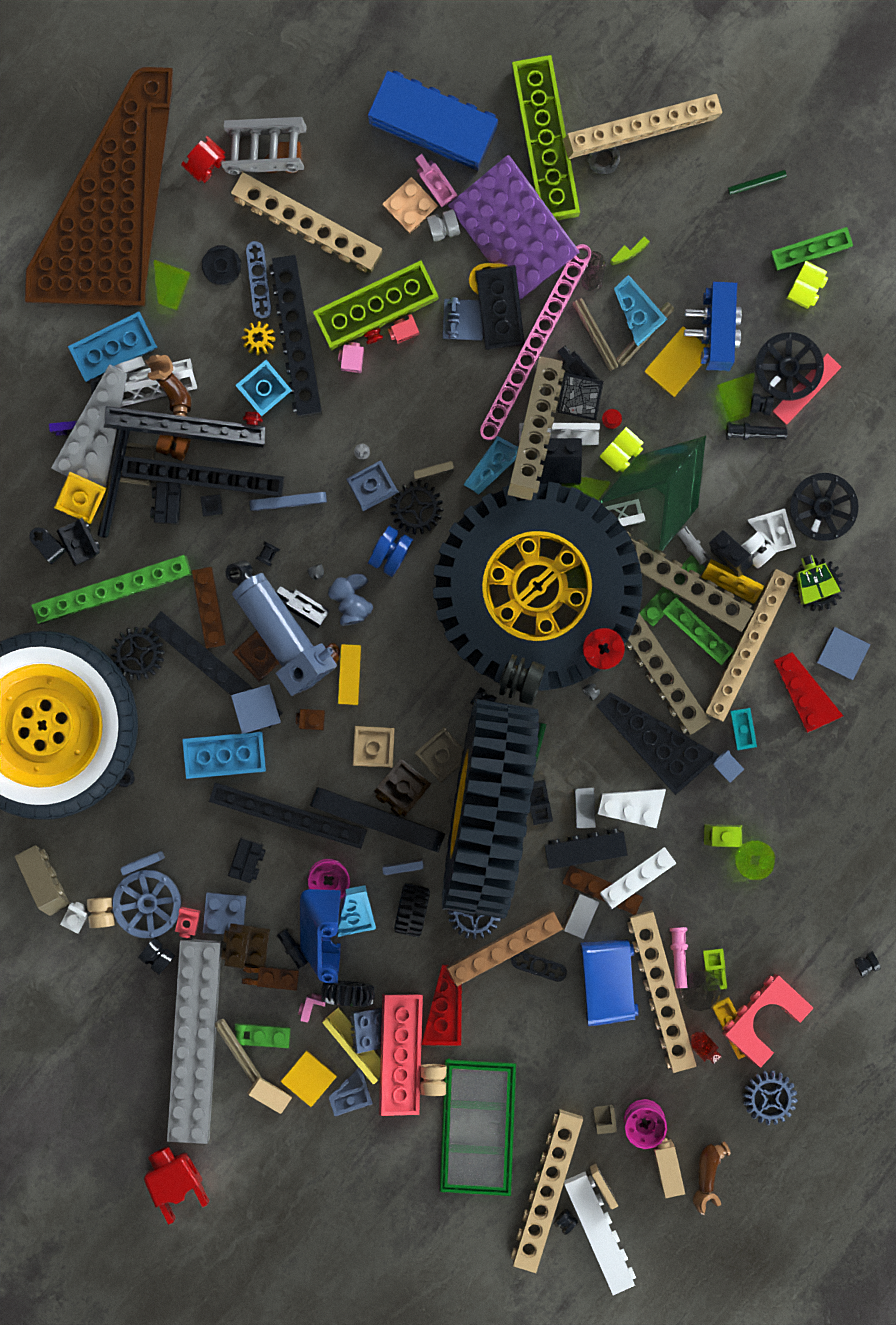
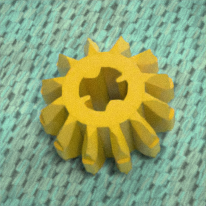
M260 321L257 322V327L250 323L251 330L244 329L248 336L244 335L241 337L242 340L247 341L243 344L244 348L250 347L248 351L250 354L256 349L257 356H260V350L268 354L266 347L270 349L274 347L269 342L276 341L275 337L270 336L274 333L273 329L267 331L269 327L267 323L261 328ZM260 335H262L261 337L263 341H258L257 343H255L256 340L254 337H259Z

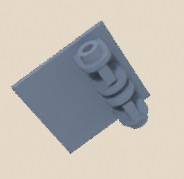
M455 297L444 299L443 339L482 341L483 327L479 300H458Z
M382 1008L351 1012V1025L354 1026L351 1028L354 1031L351 1035L353 1036V1048L356 1054L381 1049Z

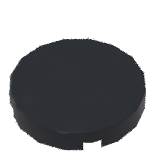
M217 245L210 248L203 257L202 271L211 283L228 285L239 277L241 260L232 248L225 245Z

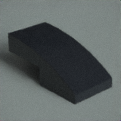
M545 780L535 781L530 795V810L533 824L553 822Z

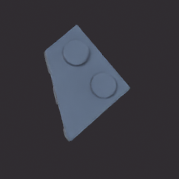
M360 1068L329 1096L334 1116L373 1104L364 1073Z

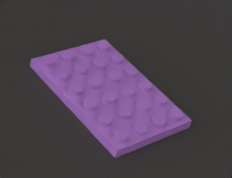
M510 155L504 157L448 204L449 208L454 210L457 219L489 263L516 266L520 300L580 253Z

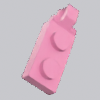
M422 154L415 158L416 163L420 167L417 170L419 177L441 208L458 197L436 163H433L432 160L427 162Z

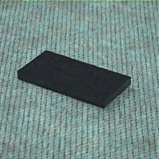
M509 265L475 270L485 350L524 345L516 266Z

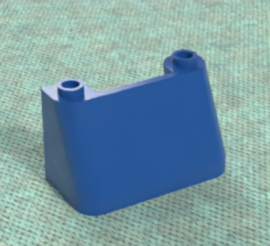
M308 889L303 891L300 896V948L322 982L338 983L341 943L333 944L331 937L335 936L338 932L341 890Z
M628 939L580 943L583 959L587 1025L597 1026L635 1020V1016H639L638 1004H634L631 968V956H634L633 944H629Z

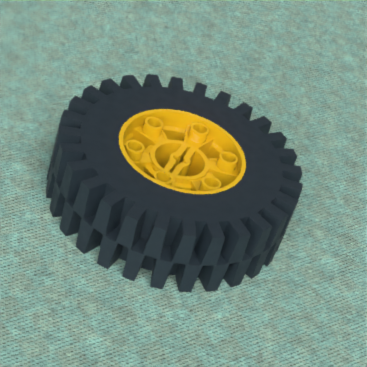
M540 483L538 493H533L532 500L508 495L509 486L502 487V491L495 494L489 493L482 497V501L477 505L467 508L463 512V518L458 523L454 522L449 530L450 535L447 541L443 542L440 547L439 553L441 556L439 563L435 565L433 574L436 577L433 598L437 601L438 610L436 614L438 620L443 624L447 640L457 649V654L464 661L471 664L474 670L481 675L493 679L494 682L500 684L504 667L512 654L518 656L516 661L518 666L522 657L525 658L524 668L528 669L533 661L546 665L539 691L563 688L576 684L601 670L590 665L584 656L583 645L591 632L600 628L611 629L621 636L625 645L633 631L640 612L642 599V573L637 552L629 534L618 518L606 509L601 502L594 497L587 496L581 490L573 487H564L559 483ZM541 539L555 541L563 545L555 560L540 556ZM532 541L535 548L532 552L524 551L523 545L525 542ZM517 545L524 560L511 570L500 563L499 560L509 549ZM566 553L572 554L574 558L573 562L569 565L562 562V557ZM582 565L586 576L587 589L568 588V579L565 573ZM536 566L548 568L539 577L533 578L529 582V586L519 594V580L524 572ZM498 568L504 570V577L501 580H496L493 575L494 571ZM555 581H559L558 595L551 604L542 608L529 606L539 596L545 595L548 592V588ZM536 582L539 584L544 582L541 586L543 589L541 592L539 590L534 591L536 588L534 584ZM491 585H507L510 601L496 608L492 599ZM572 594H581L582 601L580 604L575 605L571 602ZM564 603L577 611L578 615L566 627L560 629L552 613L557 611ZM505 608H510L513 611V616L509 620L504 619L502 616V611ZM521 613L536 617L535 635L526 634L513 628ZM544 620H549L552 624V628L548 632H544L541 629V623ZM607 643L599 645L598 648L601 649L600 654L603 655L604 652L609 653L610 650L607 648Z
M479 699L474 701L465 736L464 751H462L461 768L458 773L454 810L450 823L451 830L448 838L442 890V909L501 919L507 917L511 906V898H513L515 891V881H517L519 874V861H521L523 854V839L526 837L527 815L530 813V795L533 790V773L537 760L535 755L538 747V709Z

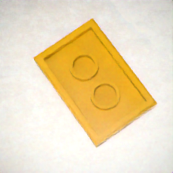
M684 326L644 371L673 397L678 394L701 367V352H703V347H707L705 344H701V341L695 336H684V330L686 329Z

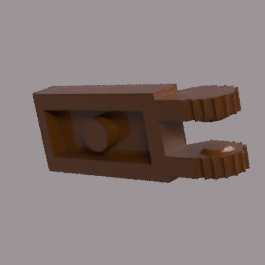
M245 966L243 969L247 973H258V980L244 978L242 979V984L297 991L299 970L266 966Z

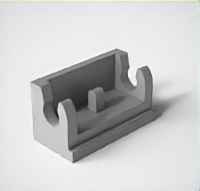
M575 891L561 922L563 930L584 939L599 902Z

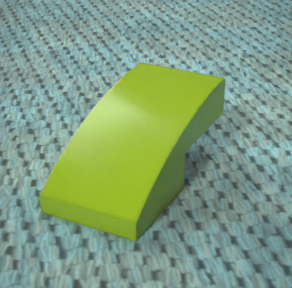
M644 236L631 250L624 245L611 259L610 264L613 266L630 260L643 251L650 241Z
M723 949L703 951L707 991L727 989Z

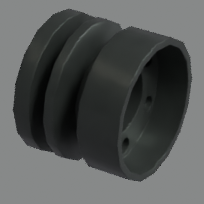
M512 654L504 667L500 679L499 695L504 696L507 688H510L509 698L512 699L516 691L520 692L519 702L532 706L546 665L533 661L527 669L524 668L525 658L522 657L518 666L516 665L518 656Z

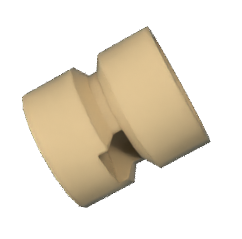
M112 897L87 899V910L91 912V915L88 917L89 928L115 925L114 913L111 912L113 909Z
M421 1065V1078L424 1079L420 1084L421 1095H446V1082L443 1081L446 1077V1065Z

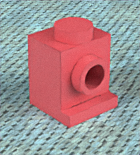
M412 314L408 315V320L406 321L405 318L393 322L394 325L388 329L391 340L396 339L397 344L419 336V331Z
M181 907L175 932H179V936L183 938H190L191 935L195 936L201 911ZM185 920H188L190 922V927H185L183 925V922Z

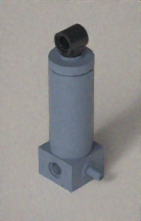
M245 560L232 563L227 566L225 571L227 579L231 583L238 585L232 595L282 666L276 672V675L291 696L313 687L338 666L331 657L333 654L332 648H325L322 643L316 646L312 645L263 573L252 576V566Z

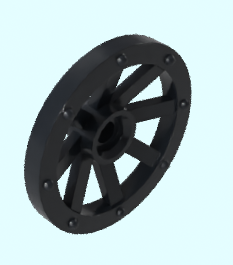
M785 332L773 336L761 347L756 358L755 371L760 385L769 395L780 400L793 401L804 398L815 390L823 376L824 361L820 349L810 338L795 332ZM786 340L785 358H783L773 345ZM792 340L805 345L795 357H792ZM810 350L816 363L799 364L798 361ZM767 351L772 354L779 364H763ZM785 365H790L791 371H787ZM816 369L812 382L798 372L799 370ZM763 370L779 371V374L769 383ZM783 377H786L787 393L774 388ZM792 377L796 378L806 388L793 393Z
M818 473L811 475L799 483L791 496L790 515L792 521L803 535L813 540L830 541L843 536L852 528L858 515V499L854 489L845 479L835 474ZM817 481H831L824 497L821 495ZM809 484L812 486L816 501L801 494ZM838 484L847 495L831 500L830 498ZM798 500L812 506L813 509L798 514ZM850 500V514L834 509V506ZM821 504L825 505V511L820 510ZM815 514L816 517L810 530L801 520ZM830 515L847 521L837 530ZM822 518H824L831 533H817Z

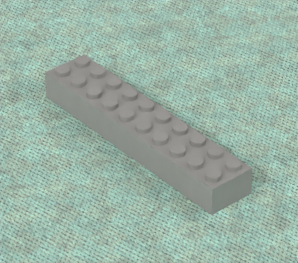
M185 938L180 940L168 1142L207 1144L210 1139L217 1030L215 1023L217 1022L222 941Z

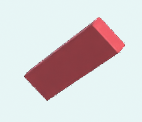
M828 353L823 357V376L815 390L798 400H782L772 411L785 425L802 410L841 368ZM816 369L811 370L805 376L810 382H812L815 376ZM799 383L793 389V393L799 392L806 387Z

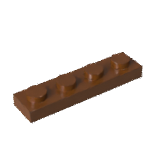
M212 567L192 570L206 649L225 646L226 641Z
M569 866L562 882L604 902L605 900L600 893L613 884L575 866ZM634 893L616 907L636 915L643 896Z

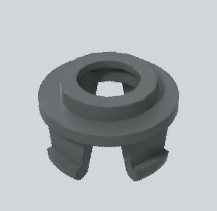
M615 146L589 153L587 156L588 164L598 174L612 173L620 163V152ZM600 152H607L610 155L611 161L608 165L601 166L597 163L596 157Z

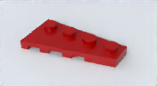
M793 652L773 660L806 733L843 717V714Z
M448 965L441 966L421 1045L461 1046L462 984L456 986L453 983L446 969Z

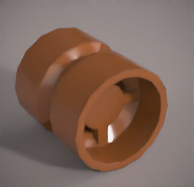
M160 435L156 452L166 456L170 453L172 458L183 461L189 449L191 439Z

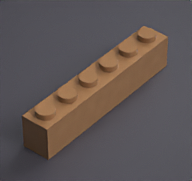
M549 911L446 966V969L453 983L459 986L563 930L554 911Z

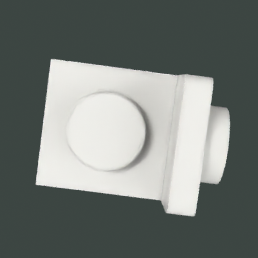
M79 902L69 904L60 925L78 934L89 914V911L86 910L87 907Z

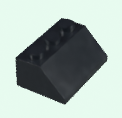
M550 438L548 445L544 444L547 453L545 461H540V464L544 466L541 477L537 476L536 481H540L541 484L553 482L560 485H581L582 438Z

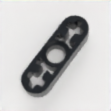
M525 951L511 957V963L516 969L556 982L563 981L567 976L566 967L559 962ZM521 954L524 960L529 961V957H532L530 969L526 968L528 964L524 962L517 965V961L514 958L519 957ZM538 960L543 961L545 964L544 969L540 972L535 971L533 968L534 962ZM548 963L552 964L550 968L554 970L561 967L563 975H559L557 978L555 973L549 971V975H546Z

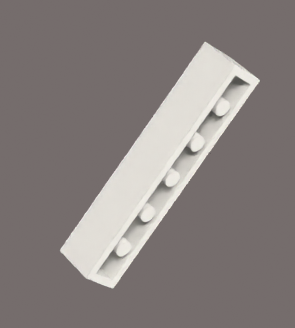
M585 1171L565 1180L564 1185L612 1294L615 1295L635 1286L633 1281L636 1278L632 1267L628 1268L625 1261L628 1260L624 1248L619 1249L617 1243L620 1242L616 1230L612 1231L609 1226L612 1221L608 1212L604 1213L601 1208L604 1203L600 1194L596 1195L593 1188L596 1185L592 1175L587 1176Z

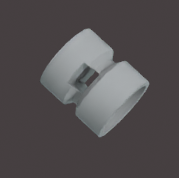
M453 209L443 212L442 216L435 214L426 217L433 242L443 240L445 235L449 237L460 235L459 225Z

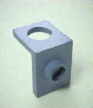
M725 750L712 762L714 767L728 782L734 780L744 770L730 754L729 750Z

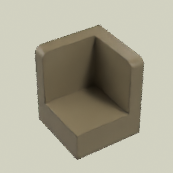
M613 1104L594 1107L597 1134L617 1132Z

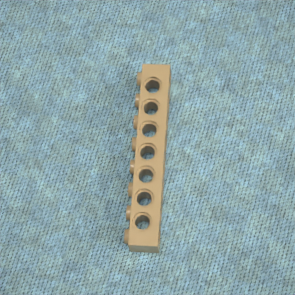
M717 94L571 132L565 136L563 143L568 159L716 120L723 112Z
M243 172L231 192L232 197H234L233 201L241 206L246 204L252 207L251 211L260 216L265 214L272 223L276 225L281 223L287 226L286 230L290 233L303 235V239L311 244L318 243L323 251L329 254L332 252L338 254L340 260L345 263L352 262L356 264V268L364 273L367 271L372 273L383 253V249ZM258 192V199H249L250 193ZM270 201L277 203L276 208L273 210L266 208L267 203ZM286 211H293L294 216L291 219H285L283 217ZM305 220L312 222L311 227L308 229L301 227V223ZM321 230L329 231V236L324 239L320 238L318 234ZM339 239H344L347 244L343 248H338L336 242ZM356 249H362L364 255L357 258L353 255V252Z
M778 569L772 570L753 609L754 612L734 648L735 651L731 654L704 710L705 714L724 722L794 577Z
M651 910L629 916L630 922H627L629 933H634L636 940L632 944L635 953L639 952L641 958L638 961L640 972H644L646 976L643 983L646 992L650 991L651 999H648L651 1011L655 1010L657 1018H654L656 1029L661 1030L662 1037L659 1040L662 1049L667 1051L668 1056L664 1057L667 1068H671L673 1073L697 1067L654 912ZM648 929L650 931L647 939L639 937L641 930ZM649 948L655 950V955L652 958L645 957V951ZM655 967L661 971L660 975L656 978L650 976L651 969ZM659 987L666 988V993L662 997H658L655 994L656 989ZM665 1006L671 1007V1013L668 1016L661 1015V1009ZM669 1026H676L677 1031L675 1034L668 1035L666 1033V1029ZM681 1045L682 1051L679 1054H673V1046Z
M559 1109L558 1114L553 1116L551 1123L554 1126L553 1132L548 1133L545 1143L548 1145L546 1152H542L540 1164H542L541 1171L536 1172L534 1183L537 1184L535 1190L530 1191L528 1202H531L529 1210L525 1209L522 1221L525 1223L523 1229L519 1228L516 1240L519 1241L517 1248L513 1247L510 1259L513 1260L514 1267L533 1273L537 1272L583 1122V1117ZM560 1129H567L569 1131L568 1136L560 1137L558 1135ZM555 1148H561L563 1153L557 1157L552 1154V1151ZM549 1167L557 1169V1173L552 1176L548 1175L546 1171ZM544 1186L551 1188V1192L547 1195L540 1192ZM538 1205L546 1208L541 1214L534 1211ZM533 1224L540 1227L536 1233L529 1231V1227ZM525 1244H532L534 1248L532 1251L526 1252L523 1250V1246Z

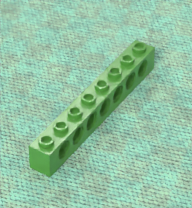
M182 555L32 604L37 623L44 624L191 576L192 572L187 556Z

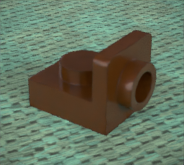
M300 709V713H296V725H299V729L324 730L325 710Z

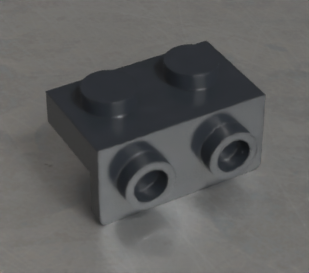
M79 518L76 522L57 530L74 566L93 559L100 553L99 544L92 538L90 526L86 521L84 522L83 518Z

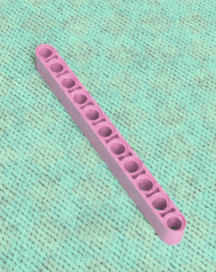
M580 244L576 246L579 251H586L588 256L585 259H579L575 256L564 267L480 429L481 437L485 441H493L499 435L591 258V250L587 245ZM568 269H577L578 275L570 277L567 274ZM560 286H567L569 292L566 295H561L558 292ZM556 303L559 305L560 310L552 313L548 309L549 305ZM542 321H548L551 326L548 330L544 331L540 329L539 324ZM532 339H539L541 346L532 348L530 346ZM522 357H530L532 363L529 366H523L520 362ZM520 374L523 380L521 383L515 384L511 380L512 376ZM504 392H511L514 395L513 399L509 402L502 399ZM496 409H501L504 412V416L501 419H495L493 412ZM486 427L494 428L495 433L492 437L484 435L483 432Z

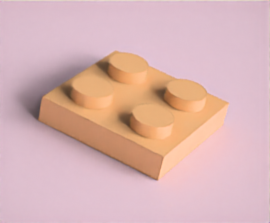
M412 177L382 204L409 234L439 207Z

